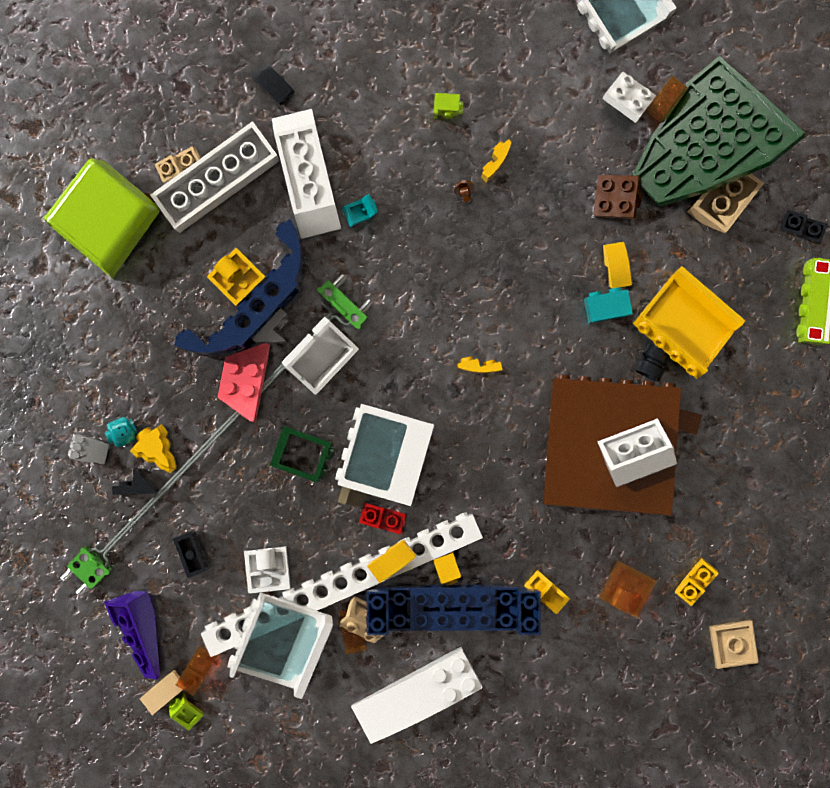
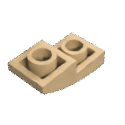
M192 146L177 155H170L157 162L155 167L162 182L167 183L201 158L196 147Z
M174 670L145 693L140 700L151 715H154L182 692L187 685Z

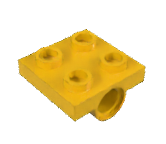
M237 248L229 255L221 258L215 265L214 270L207 276L237 307L266 279Z

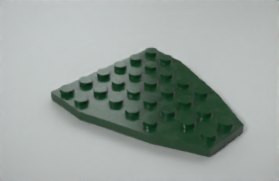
M718 56L686 83L652 134L632 176L641 177L640 187L659 206L667 205L707 193L772 165L805 137V132L723 58Z

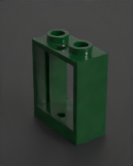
M283 426L269 466L314 482H319L326 475L328 468L324 466L327 459L331 460L335 448L331 447L332 442ZM291 435L324 446L314 475L281 464Z

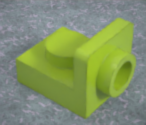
M182 692L177 697H174L168 706L170 718L187 730H190L204 716L203 712L190 703Z

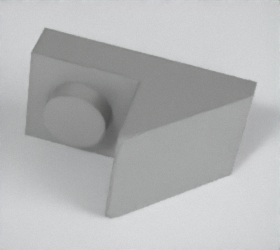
M280 308L254 336L253 340L256 343H286L276 330H281L287 324L289 315Z

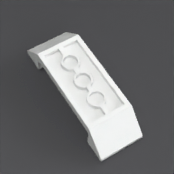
M312 109L273 118L274 135L301 239L340 230L341 225Z

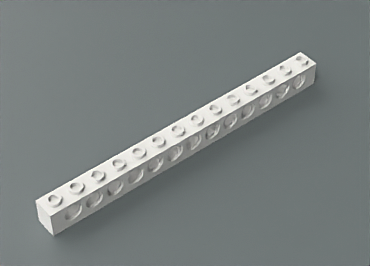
M461 513L455 516V521L448 523V520L436 525L437 529L430 532L429 529L417 533L418 537L412 540L409 537L404 538L411 549L415 544L420 543L424 545L425 550L422 554H416V558L384 581L482 539L483 537L473 514ZM456 526L463 529V534L458 538L451 535V530ZM435 535H441L444 538V542L442 545L436 546L432 543V538ZM390 545L378 550L380 554L373 557L371 554L359 558L360 562L352 565L350 562L341 566V571L334 574L332 571L321 575L322 579L316 582L313 579L301 584L302 588L294 590V587L282 592L283 596L279 597V599L317 611L377 585L379 582L367 565L386 553ZM364 569L367 577L365 579H358L355 571ZM339 577L345 578L348 583L347 586L344 588L339 587L336 584V579ZM325 586L328 589V594L320 596L317 592V587ZM300 594L308 597L309 602L307 604L299 603L298 596ZM264 602L260 612L266 611L270 615V620H261L259 614L249 640L304 617V615L290 610L287 613H283L279 610L278 606ZM251 606L243 609L245 612L237 616L236 613L226 616L224 618L225 621L220 624L215 621L205 626L206 630L201 633L210 657L235 647L238 637H242L244 634L240 622L245 620L246 617L250 618L252 614L250 611ZM223 628L230 630V638L222 636L221 630Z

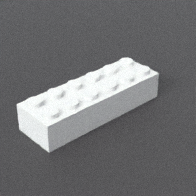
M252 121L150 196L174 229L181 233L280 160Z

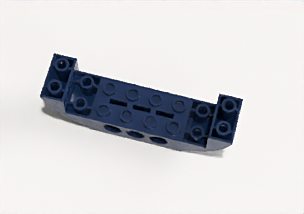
M290 219L287 222L282 221L278 225L275 235L292 254H286L280 261L282 265L277 270L273 269L266 276L267 281L262 286L259 284L252 291L251 294L253 296L248 301L244 300L238 306V312L233 317L229 316L224 321V327L219 333L216 331L208 339L209 344L195 331L187 329L177 334L175 346L202 355H223L241 348L246 350L254 342V336L280 308L284 310L302 290L300 284L305 266L304 249L301 238ZM274 289H279L278 295L271 296ZM264 304L263 311L257 312L258 306ZM250 319L249 326L244 328V321Z
M407 585L367 591V635H389V631H517L519 635H541L540 591L524 587L501 585Z

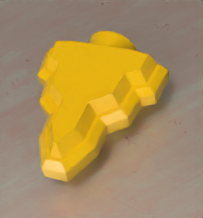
M163 424L153 430L147 427L136 435L135 438L138 442L130 450L136 458L142 457L147 463L155 462L160 469L169 473L177 469L175 457L170 452L171 443L167 438L168 431Z

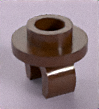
M468 180L458 182L454 186L455 194L462 197L463 203L472 201L470 195L475 190L473 182Z

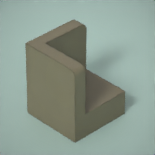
M342 486L338 502L362 508L367 493Z

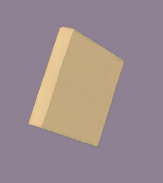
M747 620L709 626L715 667L717 669L759 663L753 621Z

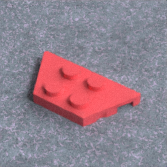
M263 343L225 357L218 398L252 423H256L271 346L269 343Z

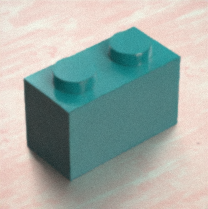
M621 287L610 289L607 294H601V291L589 293V297L584 299L588 324L628 317L633 314L628 290H622Z

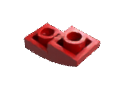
M364 503L359 523L402 534L408 514Z

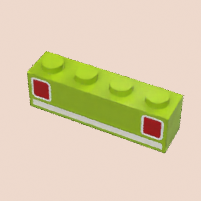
M812 258L807 260L803 267L805 283L801 287V296H803V302L799 307L801 321L797 327L796 334L799 337L798 343L827 345L830 344V259Z

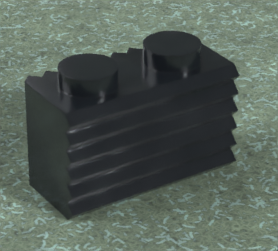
M196 530L173 538L187 578L206 572L211 567L208 565V558L204 554L205 550H202L203 546L199 542L200 538H198L199 535L196 534Z

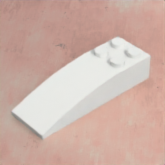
M460 646L351 705V708L372 744L440 712L483 687L465 651Z

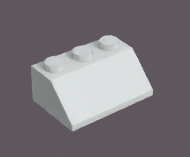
M658 419L598 441L616 487L677 464L673 446Z

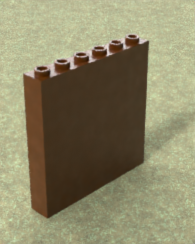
M557 375V378H553L543 504L672 515L676 465L616 487L598 441L658 419L673 446L676 457L681 388H677L675 383H663V386H654L655 382L642 381V385L633 384V380H621L620 383H612L610 378H599V382L591 381V377L578 376V380L570 379L569 375Z

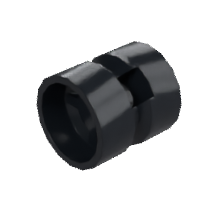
M648 343L642 354L644 359L638 361L634 370L648 379L659 382L664 373L662 367L667 366L671 358L663 349Z

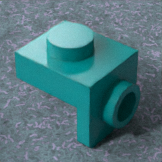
M370 194L341 208L350 227L371 220L378 213L377 205Z

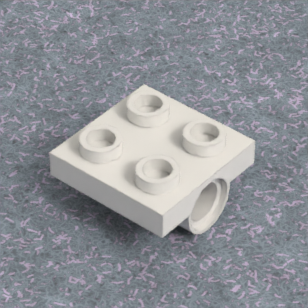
M622 72L602 99L636 123L656 95L635 81L631 76Z
M287 546L244 551L248 593L291 589Z

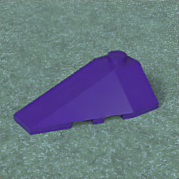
M134 591L105 601L104 604L115 627L119 625L124 634L122 640L133 649L132 657L143 676L156 680L160 678L155 610L152 605L151 596L146 591Z

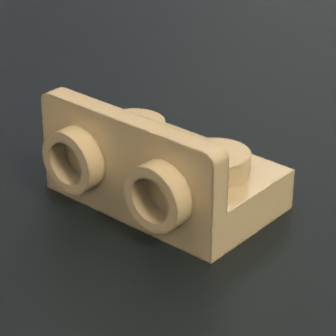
M353 596L350 599L346 617L340 621V626L369 642L376 643L384 635H367V602Z

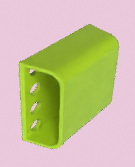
M89 159L47 214L44 215L43 219L58 234L109 277L114 279L118 270L158 215L160 208L106 161Z

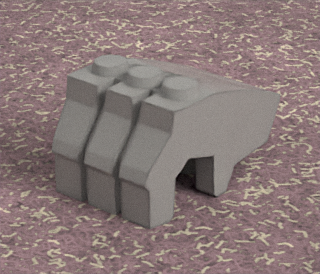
M73 434V442L70 444L71 449L68 451L69 458L82 462L105 464L109 449L108 443L94 437Z

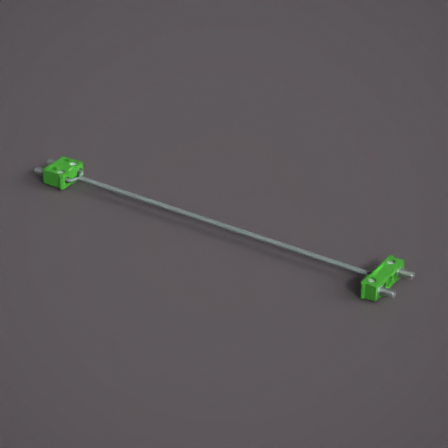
M343 274L333 284L327 280L322 287H318V293L323 296L321 304L329 311V315L326 318L330 322L336 318L344 326L352 324L356 329L360 330L361 325L368 319L365 313L373 305V302L368 305L371 301L368 299L358 309L338 289L347 280ZM326 299L349 323H345L337 315L332 316V310L324 303V300ZM283 364L263 383L262 392L284 371L285 366ZM236 411L103 550L91 549L89 546H84L80 549L81 552L67 565L69 569L61 576V579L67 582L75 574L84 582L76 591V594L85 586L86 588L78 596H82L89 588L93 589L106 575L112 572V568L108 565L107 553L241 415ZM94 551L100 554L103 553L106 563Z

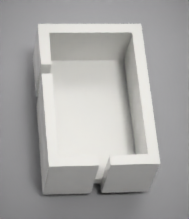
M326 317L312 329L314 334L312 336L308 334L281 362L285 368L315 395L359 350Z

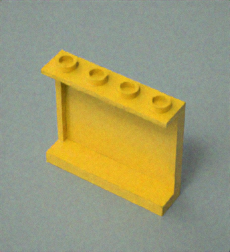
M681 266L667 280L634 321L633 325L642 334L649 337L657 347L663 349L673 361L678 362L685 368L688 374L698 379L708 371L707 367L732 334L743 325L745 320Z

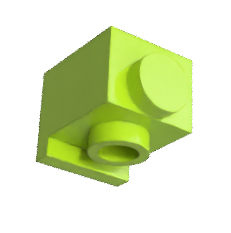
M435 93L433 119H437L438 115H442V118L453 119L454 116L463 114L464 101H460V94Z

